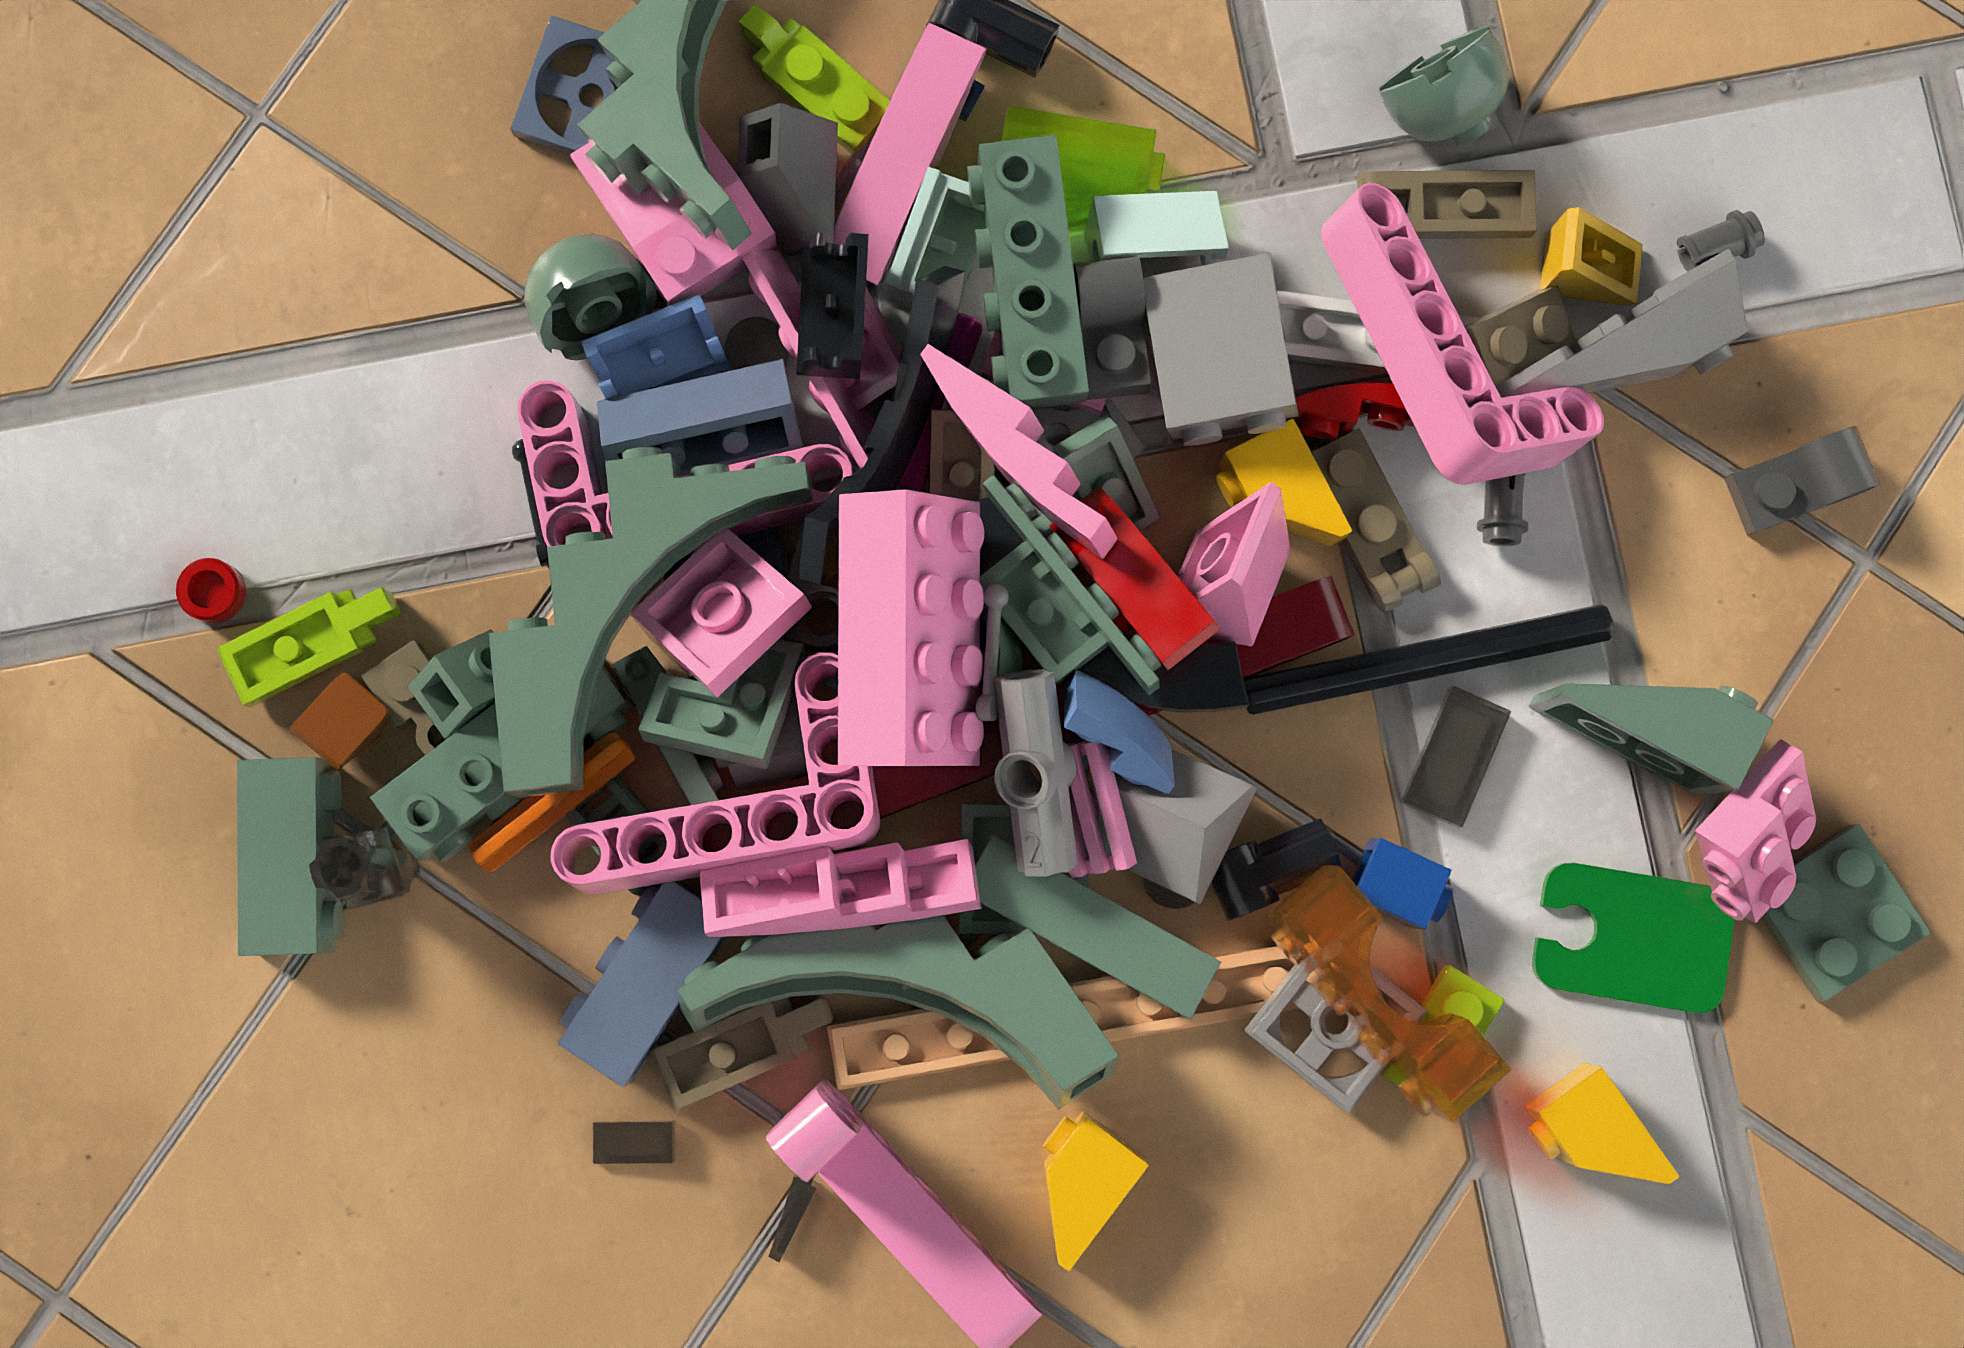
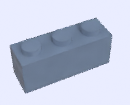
M783 359L597 401L601 448L606 461L623 459L622 453L628 449L657 447L662 450V454H672L681 468V476L690 474L692 468L701 465H731L803 448L796 409Z
M680 881L663 883L661 887L657 884L650 885L646 888L631 913L639 921L625 941L617 936L609 944L595 967L596 970L603 974L589 996L582 991L576 995L559 1022L567 1030L558 1042V1045L622 1087L634 1081L651 1055L650 1050L655 1049L680 1011L681 1007L677 989L685 985L684 980L692 971L712 961L727 937H708L705 934L702 896Z

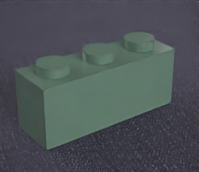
M322 758L237 760L238 956L335 952L334 939H340L342 936L344 915L341 902L339 900L334 901V875L340 874L342 870L343 846L340 837L334 836V810H339L341 807L343 787L339 772H333V767Z

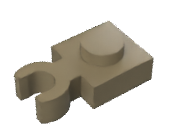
M413 639L366 671L361 677L372 694L390 710L389 719L396 728L402 730L412 722L416 723V743L419 749L426 755L437 747L433 741V735L437 727L408 689V686L431 658L420 642Z

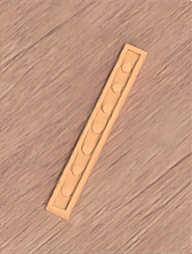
M1314 939L1215 956L1214 958L1221 961V964L1191 1020L1110 975L1068 982V984L1109 1042L1254 1017ZM1339 964L1317 967L1306 979L1327 997L1332 995L1339 996L1343 991ZM1289 1001L1282 1011L1299 1008ZM923 1008L827 1026L838 1090L1012 1060L981 1035L942 1014Z

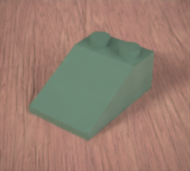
M1566 683L1534 695L1529 704L1530 708L1695 796L1739 790L1774 719L1755 710L1758 702L1754 698L1728 686H1721L1717 690L1715 688Z

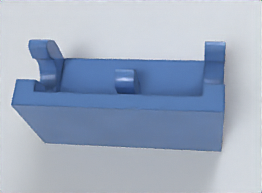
M700 294L581 341L587 358L600 381L599 387L605 399L731 370Z

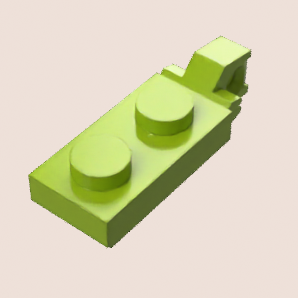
M754 4L738 23L742 26V36L759 50L752 58L753 62L762 70L763 78L798 109L838 122L837 143L855 157L875 135L890 100L804 25L800 26L796 21L789 18L781 26L773 17Z
M380 587L358 599L351 589L338 594L330 591L219 646L216 650L242 705L253 707L365 651L364 647L377 641L372 629L398 617L402 612L392 591H387L384 587Z

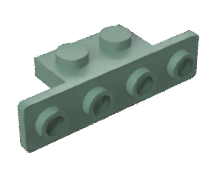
M994 475L983 482L988 498L1024 541L980 576L983 593L992 584H1001L1006 588L1009 599L1001 610V617L1039 665L1048 672H1054L1056 686L1070 677L1075 669H1080L1109 646L1148 695H1151L1160 688L1159 679L1154 673L1161 666L1156 655L1138 634L1129 640L1126 639L1112 621L1120 614L1118 609L1096 583L1088 589L1082 585L1071 571L1079 563L1056 533H1053L1045 539L1030 521L1038 512L1022 490L1014 482L1004 489Z

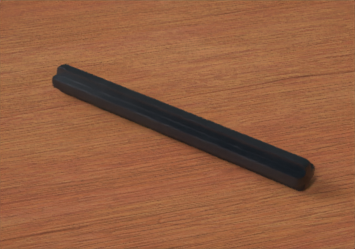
M1599 604L1248 677L1244 679L1249 702L1246 710L1248 714L1255 715L1606 642L1613 638L1614 623L1607 606Z

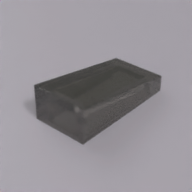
M675 1120L593 1122V1164L673 1163L675 1161Z
M794 1175L769 1253L771 1259L780 1262L819 1185L818 1182L812 1179L805 1182L798 1175Z

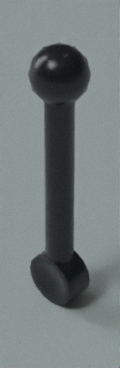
M520 439L512 446V455L521 465L537 541V555L541 566L544 567L549 565L547 544L543 538L523 439Z

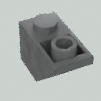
M778 103L739 117L737 175L774 230L776 243L782 253L794 256L803 253L804 248H809L810 237L816 233H823L826 237L825 242L834 244L838 122L783 103Z

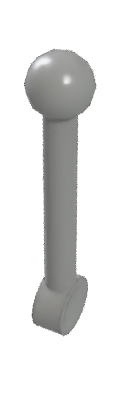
M1001 584L989 585L984 590V603L988 607L982 695L978 697L976 703V713L980 721H995L998 717L993 679L997 677L1001 610L1009 599L1008 591Z

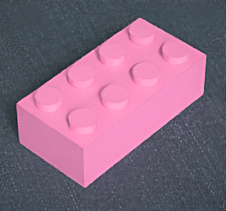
M912 490L839 494L838 766H980V747L984 737L983 723L978 719L976 713V703L980 696V680L984 672V660L980 651V614L984 606V593L980 584V548L984 540V526L980 518V502Z

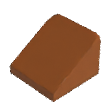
M343 672L294 721L290 731L339 771L382 735L390 715V710L349 674Z

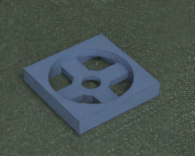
M552 15L550 16L510 128L514 137L567 154H571L589 143L577 124L597 106L587 107L583 105L580 101L581 91L591 85L599 87L604 94L602 102L615 91L612 80L605 71V68L611 64V61L597 41L605 32ZM579 44L594 49L586 73L572 77L552 70L556 56L562 51ZM542 95L569 104L572 114L564 137L555 133L543 120L538 108Z

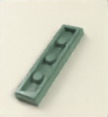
M992 835L975 866L980 903L1026 929L1030 928L1036 935L1191 1020L1221 961L1062 873L1046 877L1025 876L1024 872H1018L1015 847Z

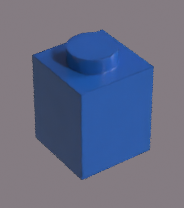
M1381 837L1369 839L1344 897L1413 929H1427L1430 920L1436 923L1441 920L1450 903L1453 888L1446 885L1452 870Z

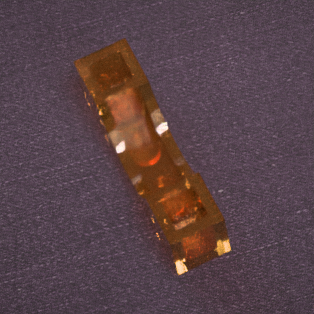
M1324 864L1267 914L1268 918L1278 928L1271 935L1276 945L1295 965L1298 966L1304 960L1321 979L1314 985V989L1337 1015L1341 1016L1346 1011L1349 1012L1363 1029L1356 1036L1359 1043L1382 1067L1389 1061L1405 1079L1398 1086L1399 1090L1424 1117L1433 1112L1453 1123L1511 1071L1510 1067L1469 1019L1448 1013L1432 1019L1410 1020L1403 1018L1386 1004L1376 988L1370 965L1371 945L1383 917L1340 866Z

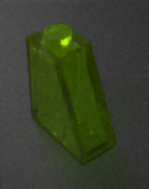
M1007 106L1002 141L1056 135L1068 229L1086 224L1093 196L1146 194L1147 189L1159 191L1165 153L1154 151L1157 130Z

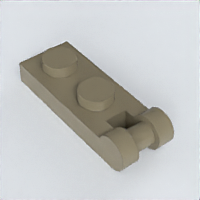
M1535 170L1372 171L1357 177V190L1366 183H1376L1390 190L1396 197H1406V214L1419 239L1531 238L1537 231Z
M1360 428L1311 452L1352 529V532L1343 540V543L1380 611L1386 613L1401 605V597L1417 589L1421 593H1425L1441 585V578L1436 565L1421 546ZM1397 552L1405 568L1389 575L1380 560Z

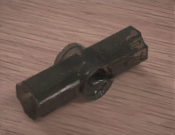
M387 828L374 829L352 836L341 835L321 842L320 852L316 859L309 864L310 874L315 887L325 888L331 891L337 899H344L348 910L387 899L391 900L410 893V885L414 877L420 873L418 860L414 858L410 851L400 848L395 841H390Z

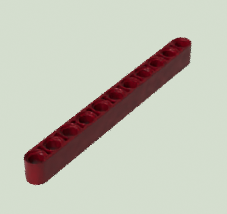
M1332 576L1312 581L1272 597L1253 646L1236 644L1243 679L1355 636ZM1207 639L1201 645H1210L1225 642ZM1066 679L1056 686L1062 741L1066 744H1072L1085 740L1074 731L1064 728L1063 687L1068 681ZM1136 705L1148 716L1164 710ZM998 717L995 721H982L984 737L980 747V766H872L880 819L994 776L995 769L1003 758ZM808 775L762 793L809 785ZM855 801L841 803L833 811L831 825L838 829L855 827L863 817L864 806ZM783 812L774 816L767 826L768 839L773 841L788 839L794 834L798 826V816L791 812ZM719 823L710 827L703 837L702 846L704 851L717 852L723 850L732 838L731 825Z

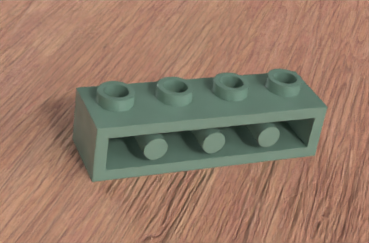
M1056 135L979 144L978 165L967 166L971 204L984 205L986 228L975 230L979 268H992L994 292L983 293L987 331H1000L1002 356L991 357L994 385L1031 409L1085 402L1089 388Z
M604 665L593 688L583 745L591 739L597 743L610 732H619L627 724V720L623 715L634 707ZM495 703L370 797L416 860L431 861L437 857L442 863L451 859L465 849L473 840L468 832L488 817L495 823L524 800V798H517L505 793L503 789Z

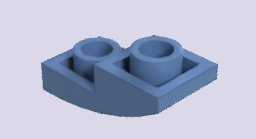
M1075 669L1063 687L1064 728L1074 731L1079 737L1088 742L1108 745L1110 771L1120 774L1124 779L1133 784L1147 785L1169 794L1175 786L1172 749L1163 732L1148 715L1125 696L1096 678Z

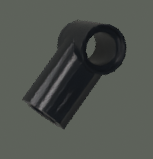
M939 0L926 24L927 27L928 23H932L987 48L985 54L1034 78L1043 69L1059 33L1060 26L1010 0Z
M1320 818L1257 844V841L1253 840L1226 851L1211 883L1226 919L1230 921L1269 906L1280 900L1279 895L1330 876L1332 873L1341 870L1342 866L1339 852L1331 833Z

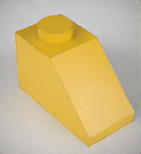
M1293 418L1286 421V427L1262 433L1224 453L1218 464L1222 472L1216 475V480L1225 500L1231 508L1272 482L1282 491L1288 533L1324 545L1333 546L1343 541L1352 532L1346 517Z
M1583 1063L1523 1106L1534 1122L1527 1127L1528 1133L1549 1160H1553L1558 1156L1561 1161L1579 1168L1671 1184L1680 1177L1601 1066Z
M1084 1111L1080 1113L1075 1121L1065 1116L1043 1144V1148L1050 1153L1044 1161L1055 1253L1058 1264L1068 1272L1149 1166L1141 1155Z

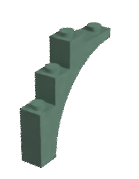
M633 0L636 5L597 39L611 61V64L605 68V71L618 88L577 124L592 146L585 153V156L610 184L619 177L637 195L650 185L666 202H669L676 196L684 204L679 209L680 212L703 238H708L714 232L726 245L734 250L752 232L731 198L713 178L707 165L699 130V82L708 43L728 0Z
M657 447L628 449L622 453L623 459L605 461L613 538L605 539V534L601 532H580L566 536L565 545L547 547L555 625L548 626V619L521 618L509 621L508 631L489 633L503 789L505 793L517 798L584 790L583 738L593 688L611 644L630 616V613L634 610L640 599L676 562L718 533L766 512L814 502L811 475L805 462L794 463V458L790 456H770L755 461V468L729 471L728 465L707 464L692 468L689 477H681V468L672 454H662V450Z
M943 915L880 924L881 928L875 930L871 925L801 933L753 935L742 945V952L721 964L718 961H710L699 966L684 980L685 985L677 989L681 1011L694 1032L742 1009L792 996L847 993L895 999L944 1015L990 1041L1028 1073L1058 1110L1112 1076L1119 1057L1030 928L1025 929L1012 938L1009 933H1003L994 937L979 949L976 954L978 959L975 961Z

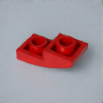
M1394 384L1337 385L1300 395L1296 398L1298 416L1287 418L1286 420L1288 421L1293 418L1296 424L1301 425L1300 432L1302 434L1321 440H1336L1338 434L1344 436L1349 434L1357 424L1359 414L1368 416L1367 423L1371 426L1384 430L1401 431L1404 430L1405 425L1414 426Z

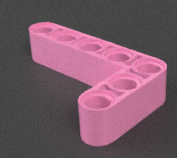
M1366 183L1325 222L1321 229L1323 244L1434 465L1445 478L1456 484L1468 485L1553 468L1601 433L1604 427V417L1601 408L1592 396L1578 387L1568 386L1504 398L1500 397L1403 206L1390 190L1376 183Z
M539 381L530 385L522 393L518 402V418L543 538L547 547L564 545L567 532L578 524L591 525L592 532L604 533L605 539H612L609 494H602L587 419L583 409L570 391L560 383ZM553 405L566 406L564 419L557 426L552 428L539 427V419L548 407ZM817 444L770 455L790 456L794 458V463L805 462L811 478L817 470L824 467L839 469L843 473V478L854 473L848 456L840 448L830 444ZM761 458L728 465L729 471L755 468V461ZM566 464L579 466L578 477L571 486L565 489L552 488V477L559 467ZM690 474L683 475L681 477H689ZM813 489L814 502L766 512L729 528V530L736 536L766 530L767 527L775 528L804 521L806 512L812 513L835 489L829 492H819Z
M817 653L809 656L800 664L795 674V691L809 785L570 827L565 829L556 838L551 848L550 860L554 871L562 880L585 894H604L700 877L701 870L828 846L833 854L856 850L868 845L875 838L880 826V813L872 766H838L822 762V752L825 746L830 741L838 739V696L830 701H818L812 698L815 685L821 679L838 677V655L833 653ZM855 801L864 806L863 817L855 827L838 829L831 825L833 811L841 803ZM783 812H791L798 816V826L794 834L788 839L782 841L768 839L767 826L774 816ZM719 823L731 825L732 838L723 850L717 852L704 851L702 846L703 837L710 827ZM652 835H664L667 844L663 856L650 864L640 863L638 852L642 842ZM599 846L601 860L598 866L591 873L576 875L574 862L578 853L586 847Z
M824 1078L766 1135V1140L776 1154L802 1180L808 1182L818 1173L979 1348H1009L1043 1315L1041 1309L1021 1285L850 1101L827 1079Z

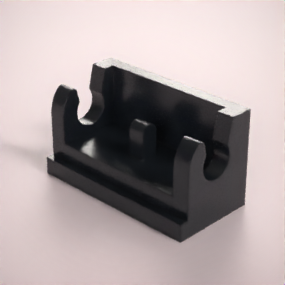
M816 233L810 237L809 248L803 249L796 375L860 379L869 234L850 233L846 238L845 244H831L825 242L826 237L823 233Z

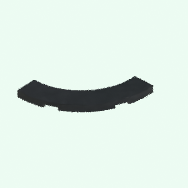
M943 266L916 281L908 327L898 360L899 367L894 402L890 400L884 401L877 420L863 446L864 452L869 454L864 467L852 475L844 477L832 494L816 510L805 517L799 567L800 579L821 585L839 570V494L894 491L897 489L924 430L939 387L923 360L921 353L929 344L948 356L960 305L965 275L964 270Z
M988 497L973 500L980 502V518L984 526V540L980 548V576L1022 544L1017 532ZM1121 631L1127 640L1133 637V635ZM1019 640V643H1020L1021 647H1022L1026 652H1028V653L1031 655V653L1027 650V648H1026V647L1023 645V643ZM1235 641L1200 645L1169 670L1161 663V666L1154 671L1159 679L1160 688L1151 695L1145 692L1109 646L1078 669L1115 689L1134 704L1144 707L1189 713L1220 712L1248 708L1249 706Z

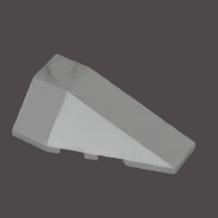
M1727 249L1654 291L1653 296L1631 310L1632 315L1625 318L1623 314L1618 315L1617 313L1577 341L1579 345L1572 349L1568 345L1563 346L1496 386L1500 397L1504 398L1568 386L1578 387L1587 393H1593L1674 377L1692 366L1696 367L1700 375L1734 356L1729 345L1748 331L1736 259L1731 251Z

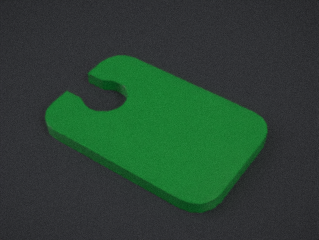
M1561 863L1553 867L1545 876L1540 906L1563 909L1569 905H1576L1584 908L1594 922V933L1586 946L1576 950L1563 947L1556 940L1535 937L1532 969L1536 978L1544 986L1552 989L1692 1013H1707L1720 1004L1725 993L1735 919L1725 914L1713 902L1711 898L1712 890L1709 885L1579 863Z

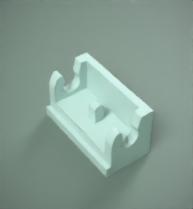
M928 166L886 280L888 300L912 308L916 281L943 266L965 271L962 287L963 293L977 254L975 230L986 228L984 205L971 204L968 182L940 173V170Z
M1217 191L1093 196L1084 230L1085 244L1088 246L1090 261L1137 256L1139 258L1200 255L1203 266L1218 263L1217 259H1225L1229 250Z

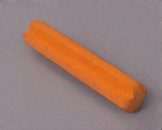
M615 731L608 733L583 753L584 790L530 796L507 812L470 842L468 847L476 863L487 872L496 871L634 762L636 757L629 743Z

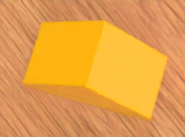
M1580 207L1569 208L1545 234L1540 289L1558 285L1561 297L1618 305H1635L1638 299L1643 244Z

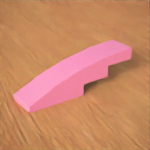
M928 23L899 81L834 227V244H845L846 238L850 233L869 234L866 280L876 285L883 283L908 223L928 166L934 168L940 164L987 51V48L932 23Z
M927 344L921 353L923 360L961 422L1003 476L1011 484L1014 482L1030 502L1053 524L1103 560L1118 538L1104 516L1072 497L1081 484L1067 461L1037 443L1044 429L1032 409Z
M968 839L903 851L897 842L835 855L828 846L700 871L704 930L708 937L777 935L847 929L981 909L973 847Z

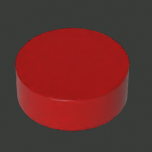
M203 558L190 563L181 572L176 584V597L180 607L189 616L206 623H222L234 617L242 608L246 598V585L240 572L230 564L214 558Z

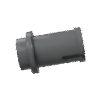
M1735 210L1727 214L1726 221L1689 236L1679 237L1677 239V246L1681 249L1677 250L1678 256L1687 272L1727 249L1731 251L1734 257L1739 255L1744 259L1754 256L1756 248L1764 245V231L1758 217L1752 211L1742 213L1739 210Z
M1526 473L1485 481L1484 518L1477 522V530L1483 533V542L1485 544L1493 546L1518 545L1521 543L1522 534L1528 531L1529 524L1522 519L1524 476Z

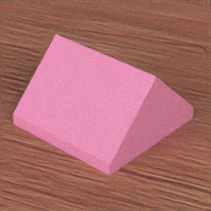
M1272 482L1198 529L1177 575L1221 628L1209 638L1211 640L1235 641L1236 644L1253 646L1291 549L1282 491Z

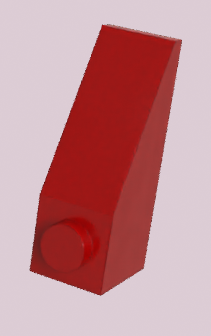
M1098 486L1079 501L1104 516L1118 538L1103 560L1052 523L1049 527L1073 553L1079 563L1078 566L1093 584L1096 583L1106 593L1118 609L1121 617L1144 640L1164 667L1169 670L1221 628L1129 517Z

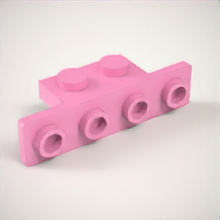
M770 249L753 250L742 258L750 272L748 275L749 284L755 295L763 303L769 305L780 325L778 333L782 344L792 356L797 358L801 288L779 251ZM867 288L865 291L860 379L808 376L811 380L809 382V390L813 399L822 410L830 414L841 434L839 443L842 451L848 456L849 461L860 469L864 467L869 458V454L864 452L863 446L875 424V420L869 410L895 393L899 367L898 360L902 350Z

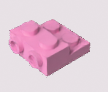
M727 529L696 548L692 556L661 585L651 590L644 601L630 615L652 642L687 674L691 673L717 698L797 623L812 606L799 589Z
M1781 739L1746 775L1739 790L1732 791L1695 830L1703 858L1701 863L1707 872L1712 890L1711 898L1725 914L1738 921H1742L1746 917L1756 924L1770 907L1777 908L1789 898L1797 879L1791 848L1794 850L1798 849L1807 842L1814 831L1817 821L1803 751Z

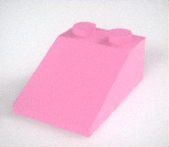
M700 123L699 130L709 170L716 182L731 198L752 232L734 250L726 245L714 232L708 238H703L680 212L679 209L684 204L676 196L669 202H666L650 185L637 195L619 177L610 184L585 156V153L592 148L590 143L570 154L573 162L627 245L652 278L655 288L667 306L698 294L703 296L744 270L747 266L742 258L749 252L760 249H777L774 230L741 179Z

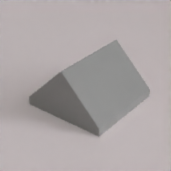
M1172 750L1175 786L1169 794L1147 785L1133 784L1124 779L1120 774L1114 772L1137 864L1126 870L1201 904L1257 788L1250 783L1175 750ZM1094 786L1093 793L1099 810L1097 820L1106 855L1112 854Z

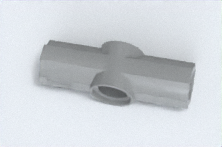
M1036 669L1002 674L993 679L1003 758L995 769V784L1000 796L1010 805L1018 872H1024L1025 876L1036 877L1069 872L1078 866L1068 789L1076 776L1077 764L1073 752L1062 741L1054 672H1048L1046 669ZM1030 762L1040 771L1042 783L1033 776Z

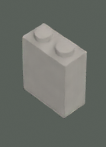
M1269 252L1143 277L1145 304L1166 429L1173 440L1183 438L1184 445H1203L1222 439V430L1247 426L1248 433L1250 434L1266 433L1286 427L1285 418L1298 416L1274 271Z

